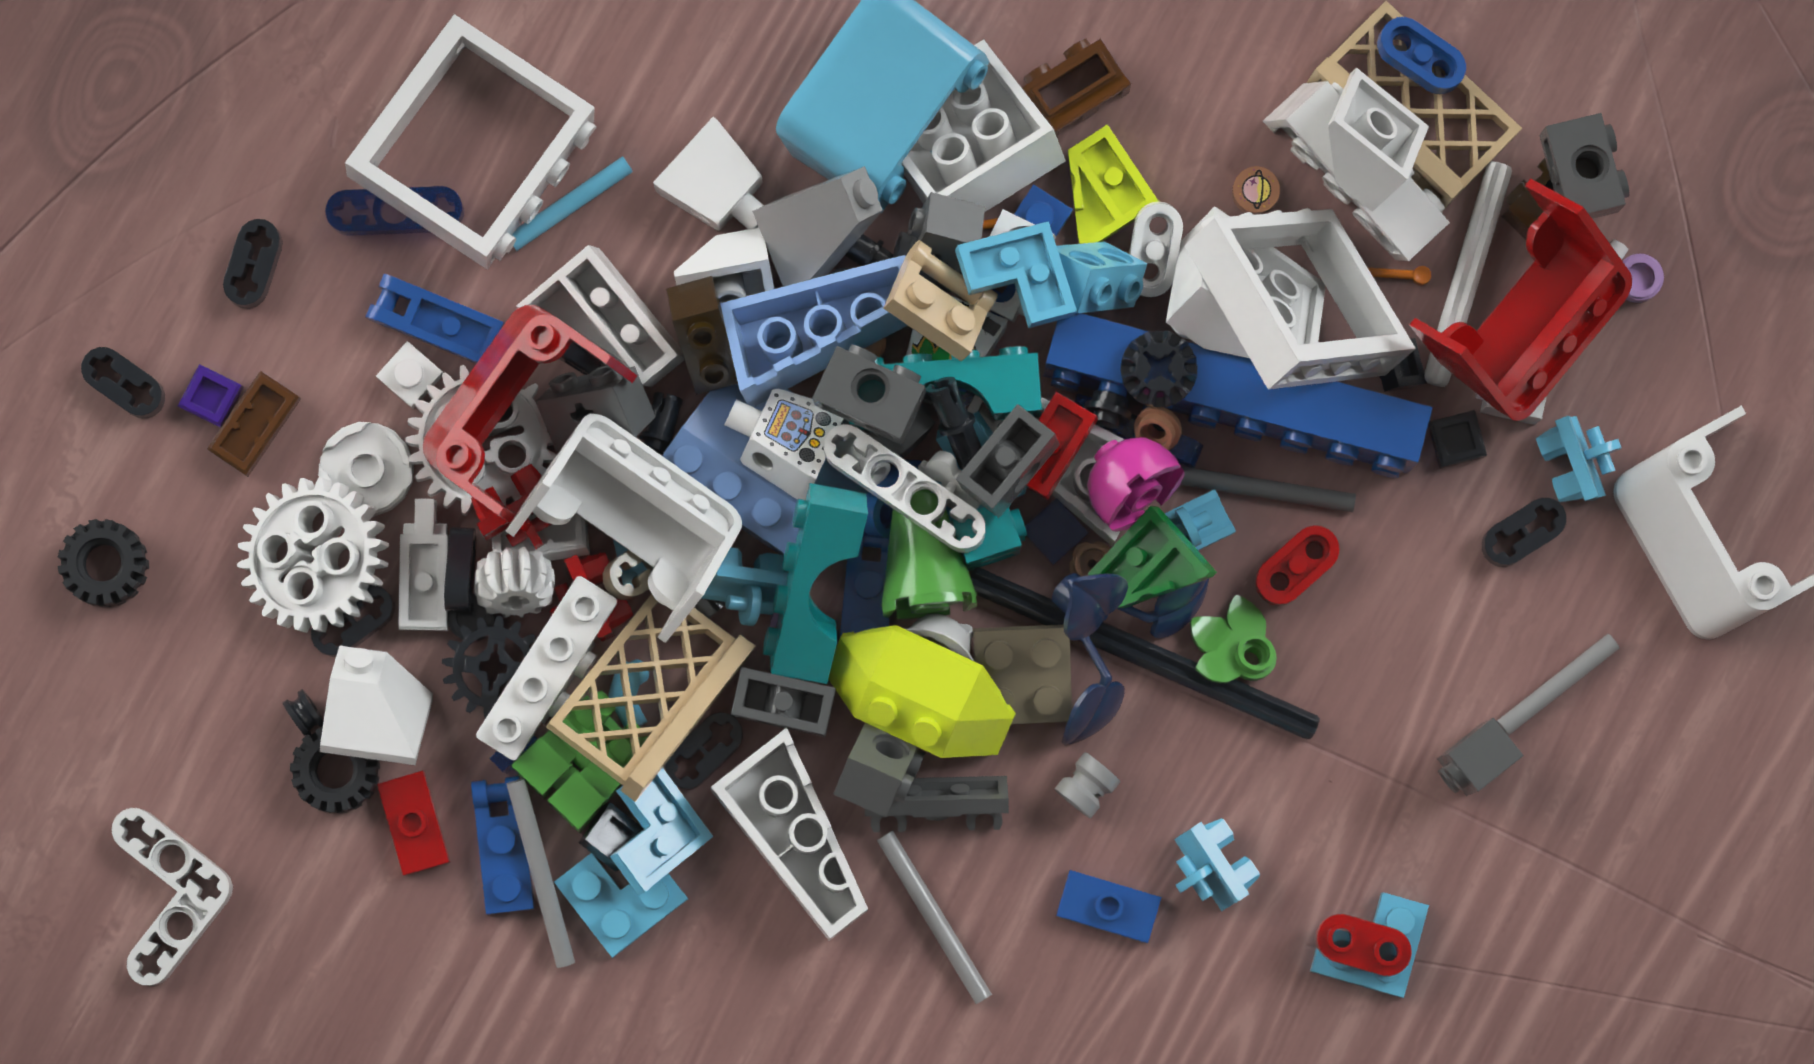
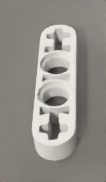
M841 424L833 427L827 433L824 439V453L827 461L836 470L949 548L957 552L968 553L976 550L982 544L985 538V522L982 515L975 508L859 428L848 424ZM849 437L854 438V449L865 458L869 449L876 452L866 461L862 474L855 471L860 466V462L853 456L845 454L842 459L836 457L838 451L834 442L837 439L845 442ZM882 462L893 464L899 471L897 482L887 488L877 486L871 479L873 468ZM922 489L934 492L938 498L936 510L928 515L916 513L910 505L913 494ZM947 503L955 506L950 511L952 518L960 523H964L967 518L974 521L972 525V530L976 534L974 538L964 536L960 541L954 538L956 534L954 526L943 520L940 529L933 525L943 516Z

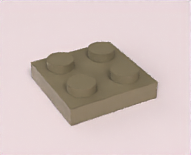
M1064 625L973 628L974 662L985 667L999 688L1006 704H1010L1016 713L1012 724L1068 722L1072 711L1070 639L1064 633Z

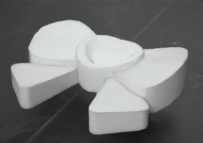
M938 451L929 462L923 460L918 466L922 473L934 481L941 482L944 488L973 508L977 509L981 505L958 484L956 478L962 471L957 467L956 459L951 453ZM947 503V506L949 508H955V506H953L952 504Z

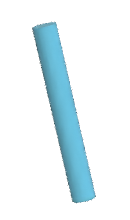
M622 156L538 213L529 224L524 223L519 226L512 235L516 238L513 246L515 250L518 251L631 174L633 171Z

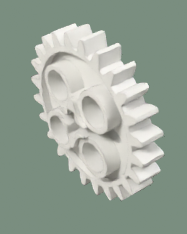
M461 365L460 380L454 381L445 372L442 374L445 388L439 390L430 384L426 387L432 398L430 403L422 400L415 401L416 408L423 413L422 418H408L407 422L409 426L419 430V434L406 437L405 442L409 446L419 448L418 452L408 457L409 464L424 465V468L415 476L417 482L432 479L433 483L428 489V495L433 497L441 491L445 492L444 508L448 509L457 499L461 501L462 515L466 516L473 504L472 496L443 476L427 461L423 453V441L427 432L469 375L467 368ZM536 383L524 390L521 389L511 403L513 408L512 416L505 422L497 423L489 436L497 435L517 426H522L524 432L516 436H505L491 440L490 449L484 451V465L473 481L483 490L493 486L505 506L507 500L512 499L516 501L521 498L510 478L511 475L529 464H532L543 475L547 470L543 467V463H552L557 456L555 453L547 450V446H551L553 443L533 399L538 390ZM508 445L519 446L524 450L526 459L517 468L505 467L498 458L501 450Z
M320 477L315 486L312 481L300 478L298 490L294 486L284 483L282 484V499L268 493L266 499L270 508L267 511L256 507L253 508L255 516L260 520L257 526L244 524L243 529L251 534L252 538L250 542L238 543V548L249 552V558L237 563V567L250 571L251 575L246 577L241 582V585L249 589H257L249 601L259 606L265 604L262 615L271 619L277 617V625L290 628L294 624L295 630L305 633L308 632L311 625L313 630L326 632L328 621L332 625L343 627V612L358 618L360 611L356 602L362 600L372 603L374 600L367 591L369 585H383V582L374 575L375 569L388 567V562L377 558V552L388 548L389 543L376 539L375 536L385 528V525L377 521H369L376 513V508L368 504L361 506L364 496L355 491L348 494L349 486L339 482L332 486L331 481ZM323 512V525L314 533L312 529L313 520L318 513ZM342 528H344V529H345L344 534H343L342 536L338 537V536L340 535V533H341ZM286 541L288 544L287 554L283 560L278 562L276 552L278 547ZM348 548L350 551L349 562L344 568L339 569V555ZM288 573L284 579V582L282 583V576ZM312 577L314 588L309 597L304 599L302 587Z

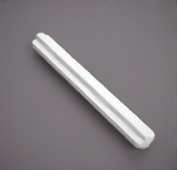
M1490 161L1486 166L1437 331L1441 333L1454 323L1464 322L1467 324L1512 174V168L1504 163ZM1430 352L1424 372L1425 380L1431 385L1445 387L1449 383L1452 373L1442 366Z

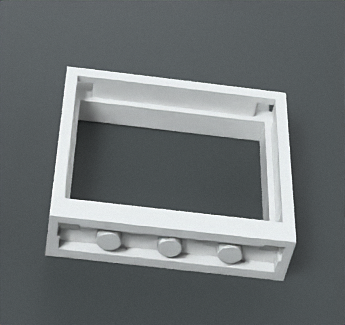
M454 14L346 160L347 177L485 269H488L495 258L501 261L506 252L509 254L516 242V238L512 235L521 222L529 224L537 215L543 204V200L539 197L547 186L551 184L556 187L563 179L570 166V163L566 160L575 147L582 150L588 144L589 137L597 127L593 124L595 107ZM465 47L570 116L484 237H481L377 168Z
M1305 208L1297 212L1282 213L1281 210H1276L1268 214L1258 215L1247 212L1231 217H1223L1218 214L1201 223L1203 229L1184 246L1268 390L1385 376L1416 349L1332 209L1311 211L1310 208ZM1302 245L1356 338L1299 345L1243 249Z

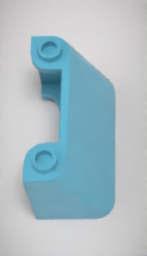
M861 0L783 109L777 121L776 133L792 157L828 180L865 166L869 178L877 188L878 200L884 211L886 206L894 204L905 190L906 180L903 179L905 172L901 164L954 89L963 93L969 88L972 90L976 89L982 83L988 71L987 65L989 60L984 52L915 0Z

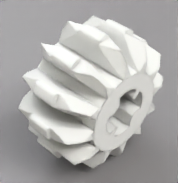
M506 547L502 552H488L487 558L477 561L474 590L478 605L485 607L487 613H502L504 618L510 615H518L523 618L525 613L537 614L541 612L542 607L552 604L555 585L554 569H552L551 560L544 558L541 551L527 552L526 547H521L518 550H511Z

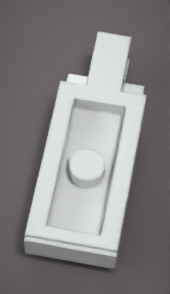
M415 499V523H404L403 534H400L399 630L448 631V611H445L444 585L449 535H447V524H437V501L434 499Z

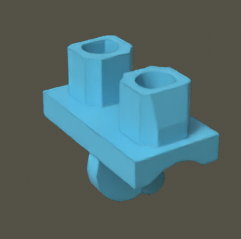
M1566 416L1555 420L1557 426L1538 436L1536 441L1545 461H1550L1565 454L1569 457L1573 471L1552 479L1559 502L1583 498L1585 501H1593L1606 496L1593 460H1597L1602 475L1615 471L1610 453L1622 448L1619 439L1605 443L1600 427L1597 426L1586 431L1592 447L1589 449L1577 416Z
M1215 489L1165 513L1198 551L1236 532Z
M731 547L702 598L726 602V609L739 611V621L742 625L754 626L760 614L773 615V602L777 585L786 586L788 573L783 570V555L773 553L761 554L755 560L754 568L742 567V552L738 548Z
M1222 818L1206 825L1200 822L1174 839L1185 855L1176 861L1186 876L1185 879L1175 885L1180 893L1192 886L1202 901L1212 896L1220 910L1223 911L1249 895L1247 889L1260 877L1259 871L1246 856L1230 865L1220 849L1234 841L1233 832Z

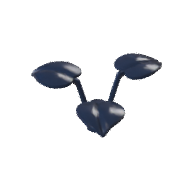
M1072 573L1056 586L1052 594V602L1066 614L1063 626L1064 633L1070 640L1076 641L1081 639L1101 677L1099 683L1092 684L1086 688L1076 701L1061 741L1065 746L1082 741L1103 729L1117 714L1125 694V688L1119 681L1112 682V676L1089 635L1099 628L1101 623L1108 618V614L1118 609L1144 622H1153L1150 633L1155 638L1169 637L1183 629L1198 612L1205 598L1209 579L1159 596L1154 610L1149 612L1142 611L1133 606L1118 608L1126 596L1128 582L1117 574H1095L1081 577L1077 573Z

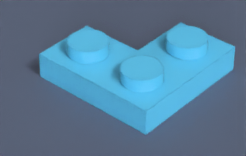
M1049 221L957 245L955 253L969 295L1015 284L1028 328L1073 317L1076 314L1077 309Z
M663 768L636 802L620 791L623 785L616 790L644 829L613 853L610 858L638 895L650 889L714 837Z
M592 853L554 881L612 958L688 900V897L669 873L640 895L635 892L630 884L621 890Z
M1384 892L1380 895L1373 922L1401 931L1408 938L1411 945V959L1408 966L1402 972L1392 976H1381L1326 959L1317 947L1310 972L1404 998L1429 905ZM1337 929L1333 934L1334 944L1340 948L1347 946L1350 941L1349 933ZM1385 942L1379 948V955L1383 960L1391 961L1396 956V948L1393 944Z

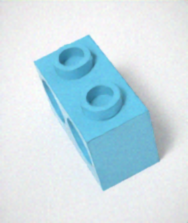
M1105 241L1057 246L1077 314L1134 307L1136 300L1143 290V277L1148 263Z

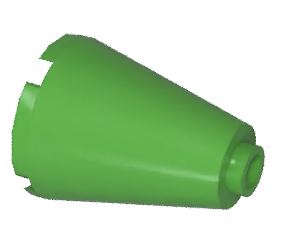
M922 489L913 494L910 505L916 513L928 515L936 510L938 498L930 490ZM893 509L881 605L883 616L889 618L896 610L897 619H919L927 614L934 613L945 616L951 615L950 605L962 603L963 612L977 607V594L962 552L949 548ZM945 510L943 516L936 523L933 524L934 526L940 529L942 527L943 520L951 524L947 510Z

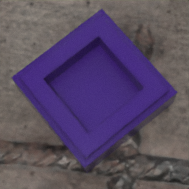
M199 364L178 407L221 428L228 419L244 387Z

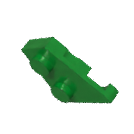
M1150 506L1090 570L1088 575L1117 574L1126 579L1128 582L1127 593L1118 608H1128L1210 579L1217 571L1159 507Z

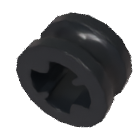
M301 689L297 692L298 697L296 700L289 701L287 699L282 703L304 736L307 734L312 735L311 729L314 726L323 727L324 718L307 693Z

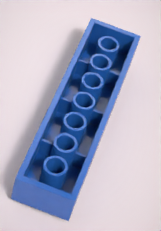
M1076 313L1073 317L1058 320L1043 377L1051 378L1050 385L1061 390L1078 392L1079 386L1092 390L1112 392L1127 399L1137 401L1128 393L1123 384L1120 371L1121 360L1131 341L1148 331L1082 313ZM1187 342L1197 357L1196 382L1190 393L1183 400L1164 408L1189 415V423L1208 429H1215L1216 423L1235 428L1234 435L1253 441H1261L1262 435L1281 440L1279 445L1281 448L1297 453L1306 454L1308 448L1327 452L1325 459L1342 465L1353 466L1354 460L1373 464L1372 472L1392 478H1399L1400 472L1408 474L1419 462L1433 407L1337 381L1268 390L1250 358L1204 349L1198 344ZM1146 353L1144 354L1151 366L1148 378L1144 381L1146 384L1158 376H1162L1166 380L1169 378L1175 383L1168 371L1171 358L1174 356L1172 353L1167 358L1164 357L1159 361L1153 357L1150 358ZM1143 404L1142 410L1150 406Z

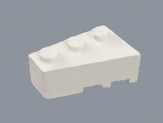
M586 246L516 305L519 308L524 305H537L545 309L613 356L627 368L635 366L643 386L653 387L685 360L678 344L600 248L594 246Z

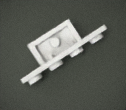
M582 576L576 577L477 731L476 736L479 740L513 761L519 758L540 723L545 724L549 717L553 718L570 697L566 690L575 676L583 680L597 658V655L591 652L596 645L594 639L617 605L615 597Z

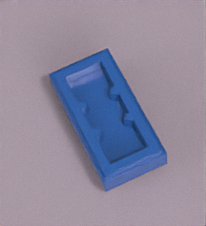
M1069 870L1056 916L1148 943L1162 897Z

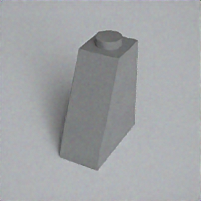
M864 166L777 199L752 212L784 287L828 275L883 210L878 200L877 188L869 178Z

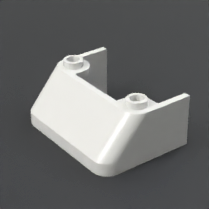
M1742 405L1628 469L1619 476L1614 485L1613 493L1616 504L1687 628L1693 635L1701 639L1718 638L1814 586V573L1790 586L1783 572L1775 565L1766 562L1755 563L1738 572L1691 490L1694 486L1705 481L1714 470L1715 456L1706 438L1744 416L1746 412Z
M589 414L582 419L530 492L506 532L514 537L532 512L540 520L554 525L568 523L575 513L580 515L654 567L648 576L649 589L653 597L660 604L673 610L657 637L666 643L705 594L742 528V520L737 510L731 504L612 420L599 414Z

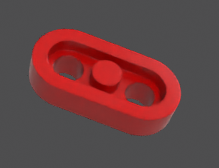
M1318 525L1308 526L1297 533L1259 568L1255 578L1256 590L1259 596L1267 603L1276 606L1287 605L1293 602L1337 561L1340 547L1334 533ZM1312 542L1319 544L1323 550L1321 558H1309L1306 554L1307 544ZM1274 574L1284 575L1288 582L1286 589L1282 591L1275 590L1270 584L1271 576Z
M1336 914L1324 919L1316 931L1315 941L1319 952L1326 959L1381 976H1392L1402 972L1408 966L1411 959L1412 949L1408 938L1401 931L1346 914ZM1337 929L1346 930L1350 936L1348 945L1343 948L1336 946L1333 942V934ZM1385 942L1393 944L1396 948V956L1391 961H1385L1379 955V948Z

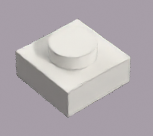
M407 341L376 377L414 409L416 407L415 401L422 400L428 393L426 387L429 384L434 386L441 379L443 371Z

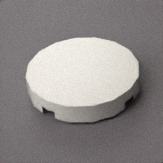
M357 422L337 431L327 441L322 451L318 476L331 481L332 486L336 482L349 486L348 494L352 491L362 494L364 499L361 506L368 504L375 507L377 511L374 516L391 511L406 497L412 485L414 464H409L408 457L411 456L409 447L394 430L386 426L371 422Z

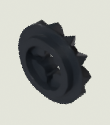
M1148 331L1131 341L1125 350L1121 360V378L1128 393L1138 402L1150 407H1168L1183 400L1192 390L1197 379V357L1185 339L1170 331ZM1146 353L1150 358L1153 357L1159 361L1164 357L1167 358L1172 353L1174 356L1171 358L1168 371L1175 383L1169 378L1166 380L1164 377L1158 376L1146 384L1144 381L1148 378L1151 366L1144 354Z

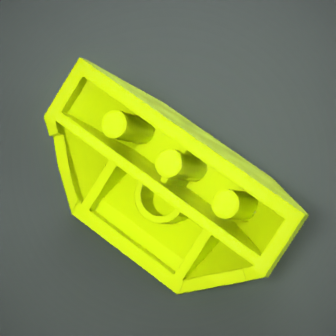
M897 625L873 628L854 633V631L843 633L835 649L828 679L833 687L836 688V691L854 718L940 758L998 755L1016 713L1010 704H1006L999 688L983 665Z

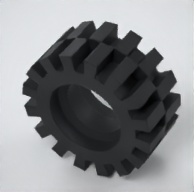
M94 519L89 520V524L85 526L79 524L73 528L76 532L72 536L67 535L63 542L66 545L63 550L59 549L58 558L61 559V566H57L58 572L63 576L64 581L62 583L66 589L70 590L78 599L100 607H110L113 604L119 606L126 603L125 599L128 597L134 598L139 593L137 590L141 583L145 584L147 579L144 575L145 570L149 569V560L145 556V553L148 552L145 545L140 542V537L126 526L113 520L105 519V521H99ZM101 545L114 547L121 557V568L118 574L108 581L92 579L86 569L87 556L94 548Z
M322 727L316 729V732L312 735L307 734L302 739L303 743L300 747L295 748L292 754L295 755L294 761L290 763V771L293 773L291 781L293 787L298 790L300 798L310 804L311 807L328 813H347L348 810L361 807L362 803L366 799H370L374 794L372 791L380 779L378 776L380 762L379 760L349 756L354 768L351 780L341 788L332 789L326 787L321 783L317 774L318 763L327 754L320 752Z

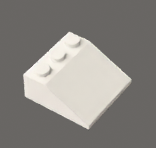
M983 39L974 46L984 52L989 60L987 65L988 71L984 80L974 90L969 88L966 92L960 93L954 89L901 163L904 167L905 177L923 204L929 194L933 192L985 206L986 212L1066 161L1052 126Z
M1214 206L1181 240L1166 323L1179 336L1191 339L1204 349L1249 358L1184 247L1203 229L1201 223L1209 217L1218 214L1223 217H1230ZM1274 247L1243 249L1299 345L1318 343L1326 287L1324 282Z

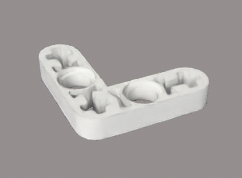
M129 808L120 812L112 823V835L115 842L177 891L172 900L131 950L127 958V970L131 978L141 985L155 986L163 983L170 977L228 903L232 895L233 884L231 878L224 870L151 813L139 808ZM140 818H143L145 822L142 825V830L151 838L156 839L159 830L165 835L164 838L153 846L148 858L143 855V851L150 847L148 844L138 838H133L129 842L126 840L125 837L129 831L124 824L127 820L137 822ZM170 845L179 846L185 854L183 867L174 873L165 871L159 862L162 850ZM196 860L202 863V867L195 871L197 874L208 880L213 879L215 876L220 879L216 886L221 891L218 898L209 896L202 900L200 895L203 888L192 879L188 880L186 887L180 884V880L192 872ZM178 912L188 914L193 922L191 934L183 940L172 938L167 930L169 918ZM158 934L165 944L177 948L178 951L174 956L169 951H164L157 960L158 966L162 968L158 975L148 973L143 976L140 971L144 965L139 961V958L142 954L147 956L155 954L161 945L154 943L152 940Z

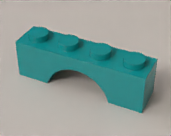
M1027 347L999 349V356L980 357V351L972 350L963 361L958 360L952 355L951 359L932 361L931 354L906 355L903 357L904 363L884 364V358L877 357L875 361L876 364L891 371L895 365H900L921 376L919 383L924 385L925 388L930 384L937 388L934 381L943 377H954L958 388L975 394L985 403L995 421L1005 420L1017 404L1035 418L1042 415L1038 353H1028ZM869 380L861 385L858 396L861 400L868 403L877 402L883 397L885 386L879 381ZM849 421V425L857 427L861 431L867 430Z
M809 483L806 500L797 499L793 516V527L799 528L796 543L787 542L783 559V570L789 571L786 586L777 585L773 602V613L779 614L776 628H767L764 639L763 655L770 656L771 674L827 684L837 645L836 621L824 614L815 605L809 593L815 579L824 569L838 561L858 557L868 516L866 493Z

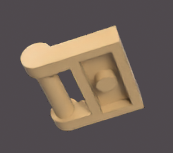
M918 240L907 253L883 309L958 360L963 361L972 352L987 313L995 303L998 294L991 289L969 295L963 275L932 255V248ZM920 270L970 303L969 308L919 274Z

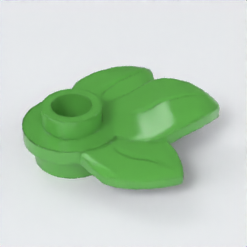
M1235 595L1229 604L1225 619L1211 616H1200L1191 619L1190 632L1193 642L1199 650L1205 653L1198 661L1195 670L1206 679L1217 683H1228L1239 677L1249 681H1258L1267 677L1274 669L1277 657L1272 643L1265 637L1266 620L1261 611L1246 598ZM1251 652L1255 654L1259 661L1258 664H1249L1244 658V653Z

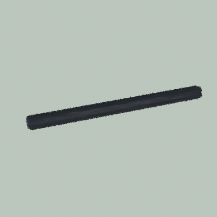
M976 567L972 571L970 577L978 596L1044 625H1064L1066 614L1052 602L1051 598L980 567ZM1102 622L1099 628L1089 635L1096 648L1306 740L1311 739L1320 722L1318 715L1238 680L1228 683L1212 682L1195 670L1197 662L1108 623Z

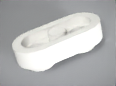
M1152 202L1145 205L1135 218L1129 254L1146 263H1153L1158 266V274L1153 279L1143 278V290L1140 295L1145 297L1162 295L1171 287L1174 279L1183 232V222L1177 210L1165 202ZM1155 217H1163L1167 222L1165 230L1161 233H1154L1149 228L1151 220Z

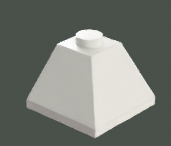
M1355 68L1350 73L1328 124L1335 183L1342 187L1349 197L1359 201L1373 212L1408 180L1429 126L1358 68Z
M759 227L716 235L674 271L676 286L712 276L720 303L774 289L766 243Z
M339 646L330 676L320 752L416 765L433 701V693L387 652Z

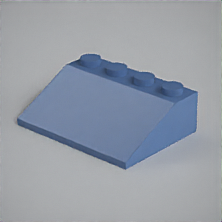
M735 384L709 391L681 427L662 456L731 504L741 517V529L784 557L787 542L796 543L799 528L793 527V516L797 499L742 464L740 458L750 437L724 425L736 399L747 404L740 392L739 385ZM767 400L754 406V408L762 411ZM825 458L814 484L868 494L867 490L836 470Z

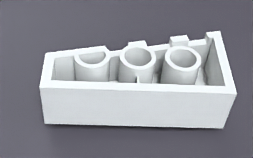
M1328 81L1303 83L1268 115L1263 122L1273 133L1281 127L1293 139V147L1290 150L1303 164L1306 162L1316 170L1321 168L1324 171L1325 175L1322 177L1323 185L1344 204L1348 205L1352 201L1357 206L1352 212L1353 216L1395 260L1410 261L1450 223L1441 213L1445 209L1443 203L1429 189L1425 188L1423 191L1411 178L1414 175L1413 169L1408 180L1373 212L1359 201L1349 197L1344 189L1335 183L1328 124L1344 89L1335 82L1332 85Z

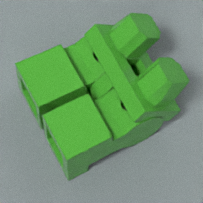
M603 691L597 692L598 699L609 698ZM586 695V696H585L582 700H580V701L590 700V697H589L588 695ZM615 707L600 708L603 731L628 729V724L622 729L610 717L616 710ZM592 709L571 711L563 721V723L578 734L595 732ZM550 730L511 765L512 769L522 779H525L526 783L543 799L555 789L556 792L548 799L549 805L579 833L588 826L593 817L611 799L616 790L622 786V784ZM649 736L638 737L640 747ZM630 738L605 740L607 756L624 768L633 757ZM597 741L590 742L593 746H595L598 749ZM572 763H575L582 771L577 770Z

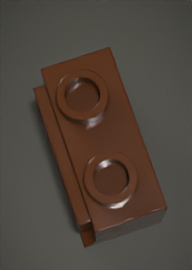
M1087 38L1075 43L1063 53L1067 60L1052 69L1047 63L1042 64L1024 77L1027 84L1022 89L1052 126L1057 138L1059 130L1079 118L1082 121L1088 119L1098 111L1101 104L1117 94L1123 98L1130 92V81L1123 74L1101 38L1092 44L1089 43ZM1097 56L1108 74L1050 110L1039 92Z

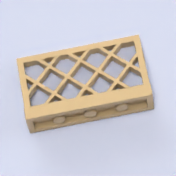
M1385 1L1329 58L1327 57L1314 70L1307 83L1328 81L1332 85L1335 82L1344 89L1350 74L1338 63L1347 54H1367V77L1379 86H1401L1403 106L1418 118H1435L1436 141L1423 140L1412 167L1414 175L1411 178L1422 191L1425 188L1432 191L1446 209L1460 192L1522 130V127L1466 75L1457 87L1466 95L1467 109H1443L1442 94H1434V109H1410L1409 86L1420 85L1401 72L1400 77L1376 76L1375 54H1379L1377 45H1374V27L1383 18L1389 22L1394 18L1403 17L1392 5ZM1366 36V45H1358ZM1398 40L1399 45H1394L1399 51L1407 50L1406 44L1401 40ZM1432 67V72L1436 77L1444 78L1441 77V72L1446 76L1445 71L1441 67ZM1475 104H1476L1481 110H1476V109H1475ZM1443 118L1467 119L1468 141H1445ZM1476 119H1492L1505 133L1497 141H1477ZM1431 150H1437V156ZM1445 150H1469L1470 169L1461 178L1446 165ZM1478 150H1486L1487 152L1478 160Z
M652 594L547 725L550 731L622 784L623 787L620 791L634 802L638 800L735 676L755 647L754 644L742 635L735 639L696 608H693L671 635L681 637L684 658L660 661L656 638L663 628L654 629L652 609L658 601ZM686 619H687L689 622H691L693 625L687 626V621H686ZM645 620L646 629L636 630ZM705 633L720 644L712 656L692 658L689 635ZM648 639L651 661L626 664L624 644L628 640ZM617 655L618 665H609ZM704 666L701 669V671L697 674V676H695L694 667ZM686 667L689 685L686 690L665 693L661 670ZM653 670L656 694L632 696L628 673ZM620 674L623 697L598 699L597 678L600 675ZM589 690L590 700L580 701ZM676 701L668 711L666 702ZM658 703L660 723L655 727L637 728L633 705ZM625 706L628 729L603 731L600 708ZM592 709L595 732L578 734L563 723V721L571 711ZM649 736L640 747L638 737ZM630 738L633 757L624 768L607 756L605 740ZM597 741L598 749L595 746H593L590 742Z

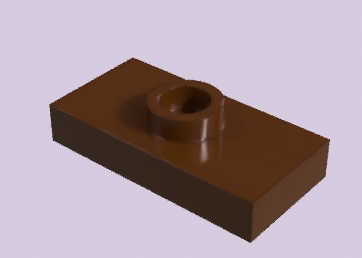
M260 371L207 450L249 477L301 398Z

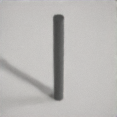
M1181 467L1185 474L1180 484L1183 486L1208 490L1215 489L1221 492L1347 512L1354 511L1356 494Z

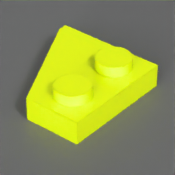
M1108 124L1068 149L1079 244L1103 242L1134 222L1138 212L1145 205L1159 202Z

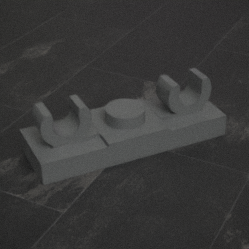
M1007 776L915 778L904 803L902 804L894 800L887 816H894L898 820V831L904 832L907 827V815L940 821L948 817L966 814L968 829L975 830L976 817L980 814H990L993 817L994 830H1000L1003 823L1002 813H1009ZM865 808V816H871L873 832H880V820L884 816Z

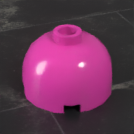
M1144 437L1125 439L1119 443L1116 440H1112L1103 445L1094 456L1096 463L1089 473L1087 483L1090 503L1099 518L1112 531L1127 530L1145 512L1143 509L1154 500L1162 506L1173 495L1183 480L1184 470L1175 456L1155 441Z

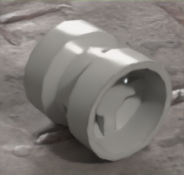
M1084 752L1075 763L1076 770L1073 773V778L1064 777L1054 789L1072 806L1091 819L1100 808L1098 798L1103 797L1104 794L1112 793L1121 781L1099 761Z

